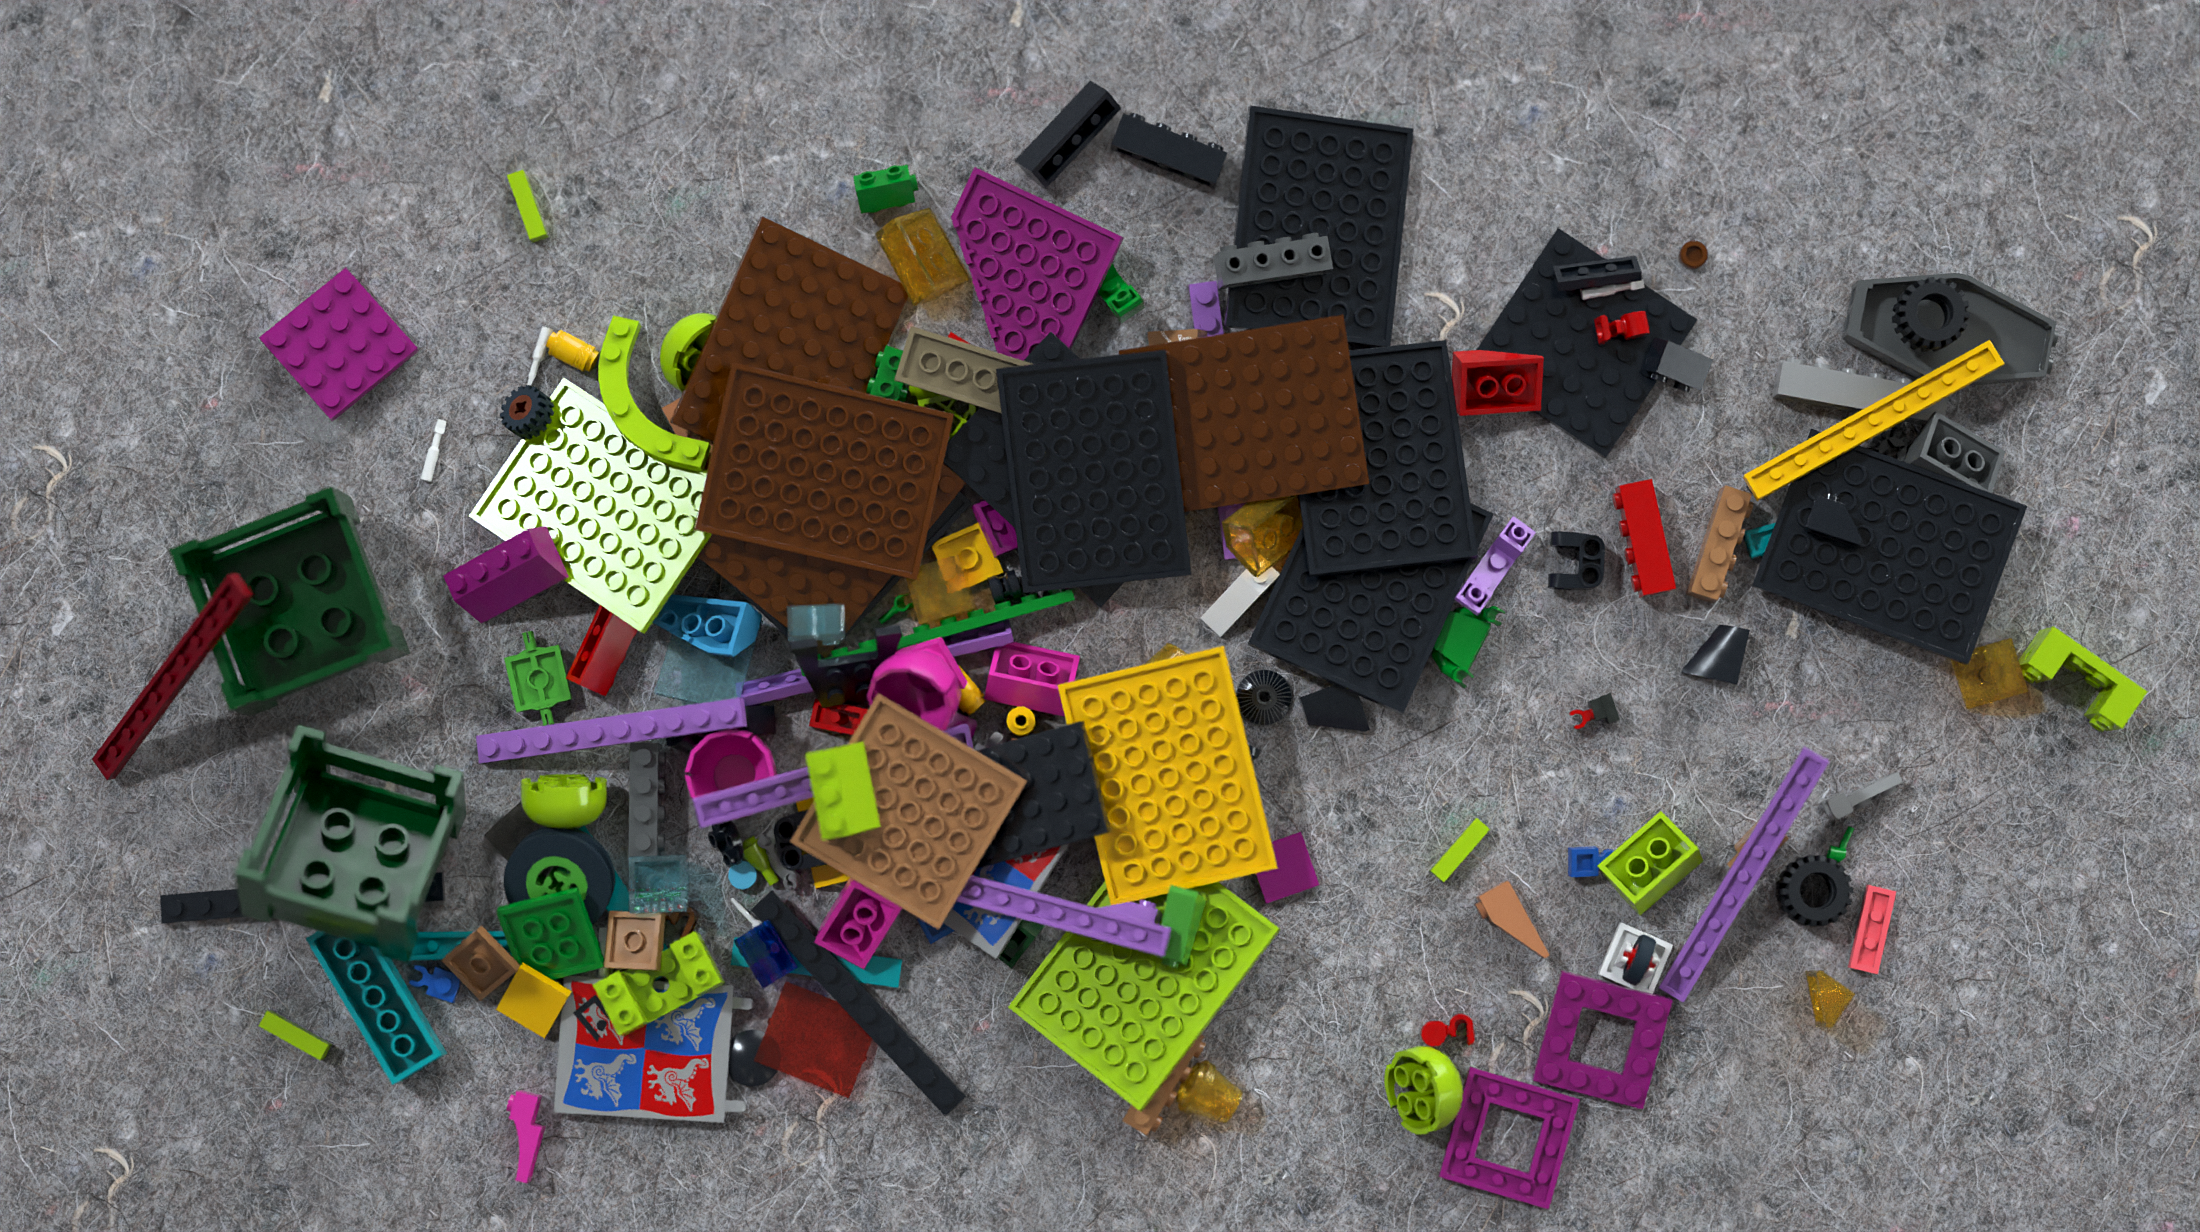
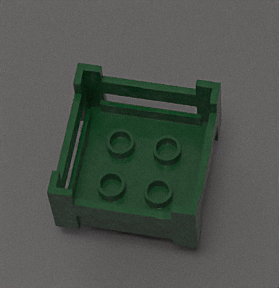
M332 486L304 496L306 501L204 541L194 539L169 549L178 575L186 580L198 615L209 602L203 585L207 584L212 598L229 574L237 573L253 594L225 632L244 685L240 684L223 637L220 638L212 649L224 681L219 684L230 711L253 716L278 706V699L374 661L385 664L411 654L401 627L391 622L355 525L361 522L352 498ZM318 510L323 512L310 518H307L305 520H302L300 522L284 527L282 529L266 534L264 536H261L259 538L243 543L241 545H238L236 547L220 552L221 548L237 543L254 535L260 534L272 528L278 527L295 519L301 518Z
M297 725L288 746V764L251 850L244 849L234 872L242 915L268 923L271 922L272 918L379 948L380 955L408 963L418 939L416 921L449 838H458L466 817L464 773L437 764L434 767L433 774L328 744L326 732ZM330 765L435 795V803L331 774ZM294 790V793L297 794L287 815V818L284 822V825L281 829V832L273 848V851L270 855L265 870L263 873L259 872L260 867L263 863V860L269 849L271 841L274 837V834L286 809L288 801Z

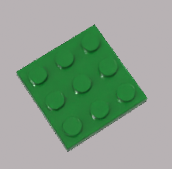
M578 887L497 908L496 914L512 957L520 965L525 963L552 980L604 967V957Z

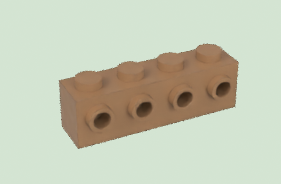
M1727 485L1719 489L1686 595L1710 603L1718 601L1719 597H1724L1728 582L1724 580L1727 571H1732L1737 558L1736 555H1733L1736 544H1741L1745 529L1741 527L1744 518H1749L1754 503L1750 502L1751 493Z
M1201 1034L1143 1111L1141 1112L1131 1105L1122 1119L1123 1122L1145 1135H1148L1150 1130L1154 1133L1156 1132L1163 1120V1117L1159 1116L1164 1105L1168 1108L1171 1106L1178 1094L1173 1091L1178 1081L1185 1082L1192 1068L1188 1067L1190 1060L1193 1056L1198 1059L1206 1043L1202 1042L1204 1035Z

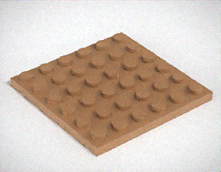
M878 693L848 744L864 741L880 827L822 840L814 801L790 842L939 929L1027 780Z

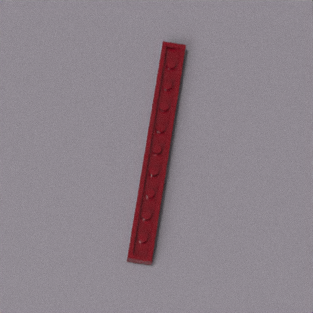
M237 573L229 574L92 758L106 780L115 779L253 596Z

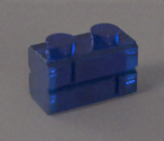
M769 919L734 940L740 954L744 957L754 977L763 989L798 968Z

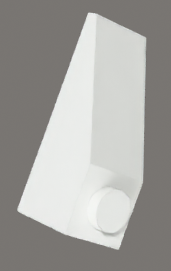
M1259 555L1200 619L1221 637L1278 579L1280 574Z

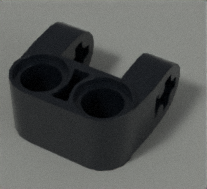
M1563 531L1551 532L1550 547L1576 549L1575 574H1548V588L1577 591L1592 590L1600 585L1604 577L1605 543L1599 536ZM1586 542L1596 544L1598 551L1595 556H1590L1584 551V544ZM1589 569L1595 573L1596 580L1593 584H1588L1583 580L1582 574L1584 570Z
M809 810L780 818L774 825V836L780 862L787 870L827 865V863L790 842ZM790 823L793 826V835L789 831ZM796 851H797V852L799 853V855H800V860H799V862L796 860V856H795Z

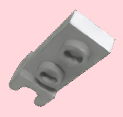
M1898 772L1890 773L1847 795L1845 792L1837 793L1822 800L1821 803L1830 821L1838 820L1854 812L1852 808L1854 805L1856 809H1860L1872 803L1871 797L1879 793L1882 797H1885L1897 791L1896 785L1903 781Z

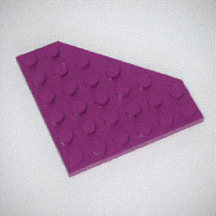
M974 167L953 211L951 220L957 231L966 264L969 267L973 279L972 282L983 308L985 321L997 353L1024 361L1050 331L1071 350L1124 237Z

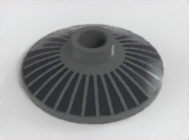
M1263 669L1251 672L1243 678L1236 692L1242 716L1249 722L1261 726L1272 725L1282 720L1288 713L1292 703V692L1288 682L1283 676L1271 670ZM1261 692H1267L1270 695L1268 702H1262L1259 699Z

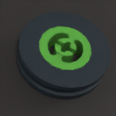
M544 827L527 835L510 856L504 871V891L508 903L511 904L568 890L572 884H576L593 925L604 913L612 898L615 888V870L605 848L588 833L576 828ZM553 866L547 877L542 876L543 869Z

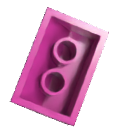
M1017 642L995 648L984 699L1065 717L1058 685L1075 681L1080 656Z
M850 877L821 923L814 943L864 969L902 907Z

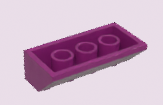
M547 526L526 529L443 575L453 600L480 623L491 620L569 577Z

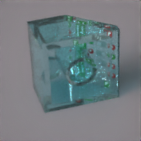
M686 855L629 857L630 914L687 912L690 878L689 859Z

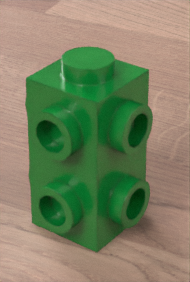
M894 165L888 169L874 172L866 171L860 175L853 176L861 214L868 212L876 213L882 209L904 207L910 203H915L913 191H918L919 189L916 175L909 174L908 165Z
M886 345L884 352L879 351L875 362V367L878 368L876 378H870L866 390L867 394L900 402L906 401L909 389L905 388L906 384L894 381L903 350Z

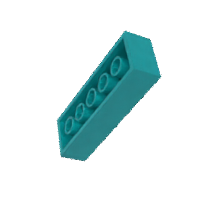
M320 931L305 938L392 1085L401 1083L448 1054L392 959L380 955L379 948Z

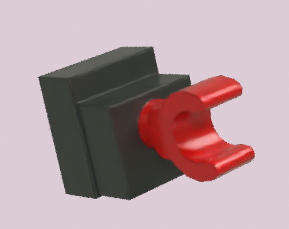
M1611 693L1588 701L1589 710L1582 711L1577 709L1569 713V716L1579 714L1582 717L1581 724L1575 725L1574 729H1581L1591 720L1598 721L1605 718L1607 724L1620 720Z

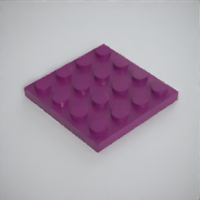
M346 267L259 337L266 348L332 422L419 352L415 344Z

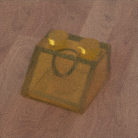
M2012 638L1974 648L1969 665L1951 660L1966 709L2028 692Z

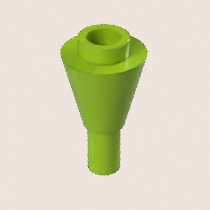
M752 835L742 842L743 858L760 871L771 886L779 881V878L770 866L766 849L761 848L757 842L759 838L756 839Z

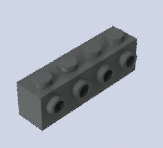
M1319 233L1303 235V240L1292 241L1291 237L1276 239L1275 244L1265 245L1264 241L1248 243V248L1237 249V245L1221 247L1220 252L1213 256L1219 290L1328 274L1333 270L1328 236L1319 237Z
M630 743V857H661V851H665V834H661V823H665L666 808L662 806V794L666 793V778L662 777V766H666V749H662V744Z

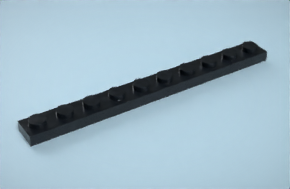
M444 872L435 873L424 902L446 900ZM237 889L160 895L162 923L247 917L242 915Z
M773 890L751 909L761 922L944 1116L951 1112L966 1097L961 1089L829 950L814 943L816 936Z

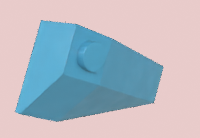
M671 594L652 623L709 654L734 657L755 641L762 614L747 602Z

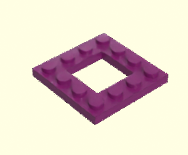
M1561 970L1532 1080L1643 1109L1672 1005V999ZM1582 1007L1636 1020L1622 1073L1568 1059Z
M1469 1066L1463 1087L1461 1108L1454 1119L1438 1176L1549 1209L1580 1099ZM1490 1103L1543 1118L1528 1173L1475 1157Z

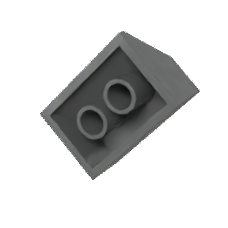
M1935 411L1910 445L1905 462L1992 493L2006 451Z

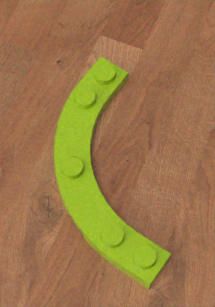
M613 315L602 345L598 366L600 392L611 420L628 442L633 443L649 457L673 466L703 472L711 450L710 443L679 436L663 430L646 418L635 404L628 386V369L641 324L637 320Z

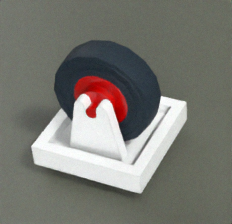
M1619 922L1598 975L1628 988L1653 994L1673 945Z

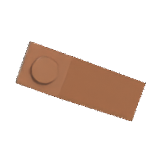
M1504 881L1476 897L1479 903L1475 904V907L1482 919L1488 918L1489 922L1539 957L1546 958L1550 956L1509 881Z

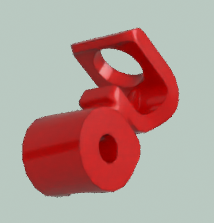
M1646 311L1624 314L1620 317V320H1615L1611 323L1608 322L1606 315H1601L1594 319L1599 345L1606 343L1612 337L1622 334L1625 340L1650 334Z
M1457 1013L1450 1018L1449 1025L1439 1020L1426 1022L1420 1030V1036L1424 1043L1436 1047L1444 1042L1447 1035L1456 1037L1458 1025L1465 1023L1466 1043L1469 1046L1474 1043L1473 1022L1469 1016Z

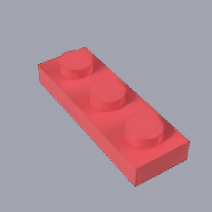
M1866 885L1848 968L1878 974L1896 891Z

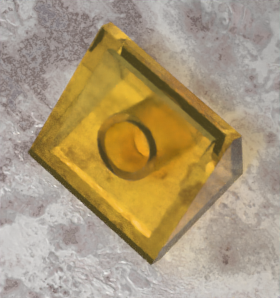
M1806 970L1816 1027L1831 1028L1837 1022L1855 993L1822 970Z

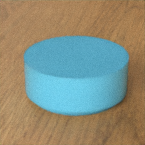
M742 861L740 864L730 868L728 878L735 888L748 889L757 880V870L749 862Z

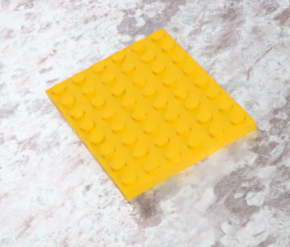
M1224 645L1058 685L1067 725L1084 721L1111 828L1110 833L1095 837L1111 905L1167 894L1170 885L1189 889L1278 867Z

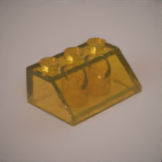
M931 207L896 217L875 233L881 248L914 307L933 301L970 280Z
M1298 495L1248 502L1222 522L1226 547L1254 577H1259L1290 553L1302 528Z

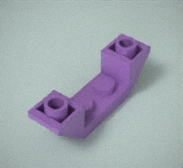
M1513 516L1461 587L1455 600L1478 616L1493 595L1498 584L1536 532Z

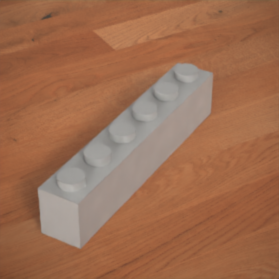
M1787 358V361H1782L1778 365L1772 398L1857 413L1914 381L1905 378H1897V381L1886 380V375L1870 373L1869 376L1858 375V370L1842 368V371L1831 370L1830 365L1822 363L1808 366L1803 365V360ZM1948 397L1904 420V422L1925 425L1935 411L1945 416Z

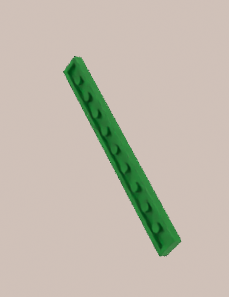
M1065 589L1048 590L1049 596L1038 598L1037 593L1021 597V604L1011 606L1010 601L994 605L995 611L985 614L983 608L967 613V619L957 621L956 616L940 620L941 626L930 629L929 624L914 627V634L907 636L902 634L897 650L1075 600L1072 589L1067 591ZM875 639L858 643L860 649L850 652L847 647L832 650V657L828 658L875 651Z

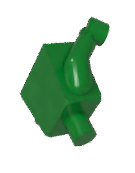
M1496 606L1483 607L1478 616L1466 607H1457L1450 611L1432 649L1431 657L1440 672L1455 680L1462 688L1467 687L1462 682L1466 676L1474 678L1469 670L1492 628L1488 622L1496 626H1501L1502 624L1495 620L1499 613L1505 614V611Z

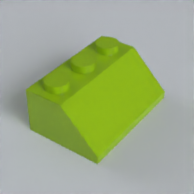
M864 741L807 752L805 756L822 840L880 827Z
M1660 811L1598 865V868L1619 895L1641 916L1701 864L1703 858L1699 848Z

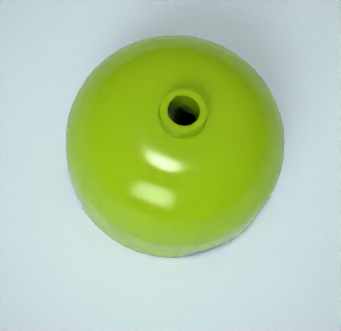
M696 313L686 316L671 327L662 342L660 350L662 373L666 380L681 393H683L716 315Z
M584 774L540 775L538 781L531 782V778L521 780V803L525 813L532 821L545 827L575 828L588 825L602 814L606 806L607 779L598 776L595 777V781H589V778L584 777Z
M1416 1046L1395 1053L1391 1064L1386 1065L1384 1084L1390 1108L1397 1105L1398 1113L1403 1120L1401 1125L1414 1134L1423 1135L1442 1129L1450 1124L1457 1116L1463 1099L1461 1078L1453 1062L1441 1051L1427 1046ZM1396 1082L1402 1088L1412 1085L1416 1088L1400 1093L1397 1098L1395 1096L1394 1088Z

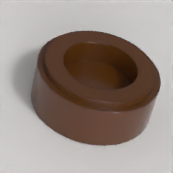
M1695 240L1685 243L1679 251L1680 263L1685 268L1691 270L1703 266L1708 258V251L1705 245Z

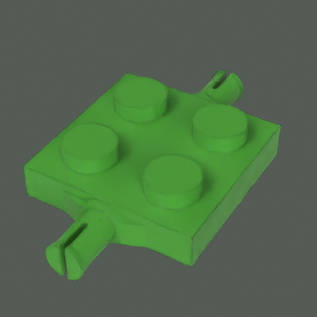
M534 631L525 632L522 635L526 650H523L518 655L504 658L516 712L538 710L541 714L543 726L553 725L555 722L551 708L558 703L573 700L569 680L566 679L567 672L561 646L537 647Z

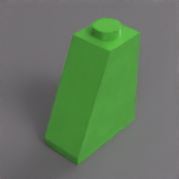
M1170 885L1162 926L1170 927L1172 931L1165 956L1155 954L1159 959H1162V965L1178 969V965L1187 967L1206 900L1198 892Z

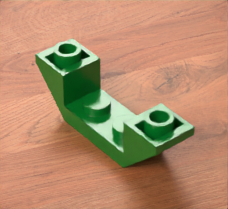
M1111 264L1098 294L1122 324L1143 310L1145 306L1144 301L1131 285L1128 286L1114 265Z

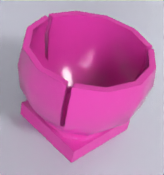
M942 637L896 650L893 656L886 659L875 670L867 697L871 706L878 693L940 730L945 731L953 722L961 697L960 690L965 688L967 680Z
M735 728L707 734L691 750L685 773L691 774L690 776H685L691 798L777 775L771 750L757 735L753 736L751 732Z

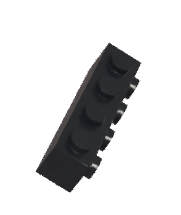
M1089 81L1017 157L1015 162L1030 179L1047 189L1122 108L1107 90Z
M1123 113L1111 143V150L1215 189L1227 159V152L1223 151L1224 148L1213 142H1208L1206 145L1198 142V138L1192 134L1182 132V135L1172 132V128L1163 123L1157 122L1156 125L1145 122L1146 118L1139 114L1130 113V115Z

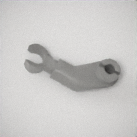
M774 830L768 831L766 835L771 840L761 834L757 842L761 848L767 849L766 854L772 869L783 879L784 887L789 890L795 889L801 881V874L797 870H787L782 866L778 849L775 845Z

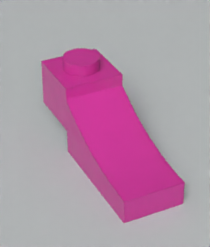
M518 1090L515 1095L510 1096L507 1111L510 1112L509 1119L515 1122L519 1139V1164L516 1181L528 1183L532 1179L546 1126L535 1123L542 1095Z

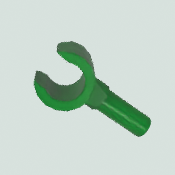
M905 593L895 598L892 609L878 619L882 625L895 614L911 610L916 606V602L909 603L908 605L904 603L905 597L910 593Z
M1848 826L1839 843V847L1829 846L1826 858H1832L1837 861L1836 863L1845 858L1847 843L1855 830L1854 828Z

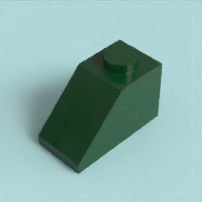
M1022 919L999 959L1012 969L1045 925Z

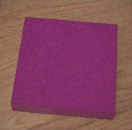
M1301 832L1272 841L1278 867L1255 873L1265 903L1319 885Z

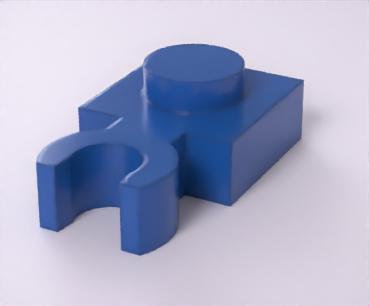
M1596 846L1568 848V876H1599L1598 865L1613 853L1614 850L1605 849L1599 854V848Z
M416 965L414 967L415 970L422 972L423 978L419 982L410 980L409 984L414 987L426 985L428 986L427 995L455 1003L462 981L453 972L435 967L433 974H431L425 966Z

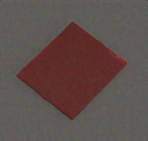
M786 981L772 1017L767 1021L768 1026L754 1061L849 1098L862 1064L867 1059L866 1054L872 1038L837 1001Z

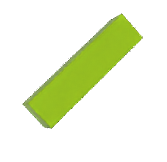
M522 169L508 174L507 178L530 241L534 243L549 237L526 172Z
M1475 818L1429 871L1444 883L1490 829L1478 818Z
M272 1010L266 1011L259 1024V1027L318 1060H324L332 1046L328 1041Z

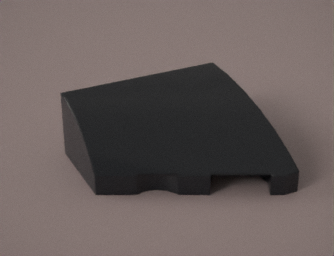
M1718 625L1707 641L1701 645L1696 654L1682 668L1681 673L1737 685L1750 630L1728 625Z
M1333 685L1299 698L1308 725L1358 730L1361 732L1370 730L1359 696L1339 686Z

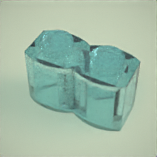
M844 604L787 606L788 641L815 638L816 640H822L823 645L840 644L839 639H845Z

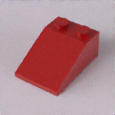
M1486 350L1454 351L1452 382L1456 409L1459 416L1541 411L1544 357Z

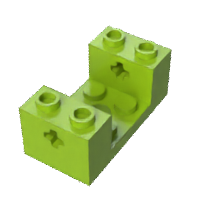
M2054 626L2039 630L2014 666L2020 671L2019 676L2032 684L2034 681L2040 683L2052 680L2061 665H2063L2072 672L2077 670L2086 676L2084 680L2091 686L2098 689L2102 687L2084 714L2090 720L2089 725L2100 732L2123 729L2148 692Z
M695 931L671 943V947L662 952L660 971H618L593 984L619 1036H626L725 984L700 933ZM660 976H664L669 980V988L663 993H659L654 989V981Z

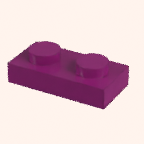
M986 501L971 507L994 558L1018 549L1014 527Z

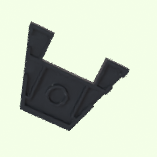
M900 625L874 629L875 651L818 660V647L815 638L790 642L792 653L822 708L868 701L867 694L875 670L886 659L896 653L902 637Z

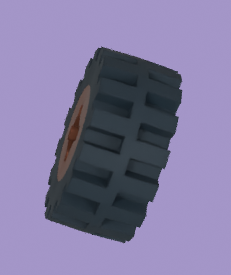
M520 386L518 391L513 390L510 392L512 395L510 398L508 396L505 398L506 404H502L501 409L504 412L500 413V418L503 419L501 421L502 424L518 437L532 439L533 435L538 437L541 430L544 432L547 429L546 424L551 423L550 416H554V411L552 410L554 405L547 395L534 386Z

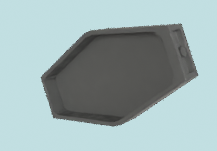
M1947 273L1858 280L1852 285L1842 339L1916 379L1925 376L1990 340L2005 364L2003 367L1968 385L1971 386L2038 381L2046 377V374H2050L2053 366V358L2050 357L2051 348L2055 347L2059 332L2055 330L2056 321L1966 274ZM1928 277H1935V280L1944 278L1946 279V284L1953 282L1957 285L1955 288L1957 292L1961 290L1964 292L1963 302L1968 300L1969 307L1966 308V312H1970V319L1965 322L1968 324L1967 328L1957 340L1938 351L1921 352V348L1914 350L1910 348L1911 343L1906 342L1904 344L1900 340L1903 337L1902 334H1896L1894 330L1897 327V323H1892V317L1895 315V312L1892 311L1893 306L1898 302L1897 298L1915 282L1921 279L1925 280ZM1931 300L1919 302L1917 307L1919 321L1929 329H1941L1944 324L1942 308Z

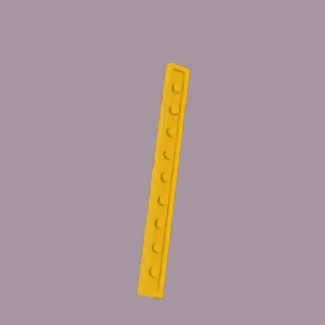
M1988 340L1744 474L1743 479L1756 500L1759 501L2003 367L2005 363L1991 341Z

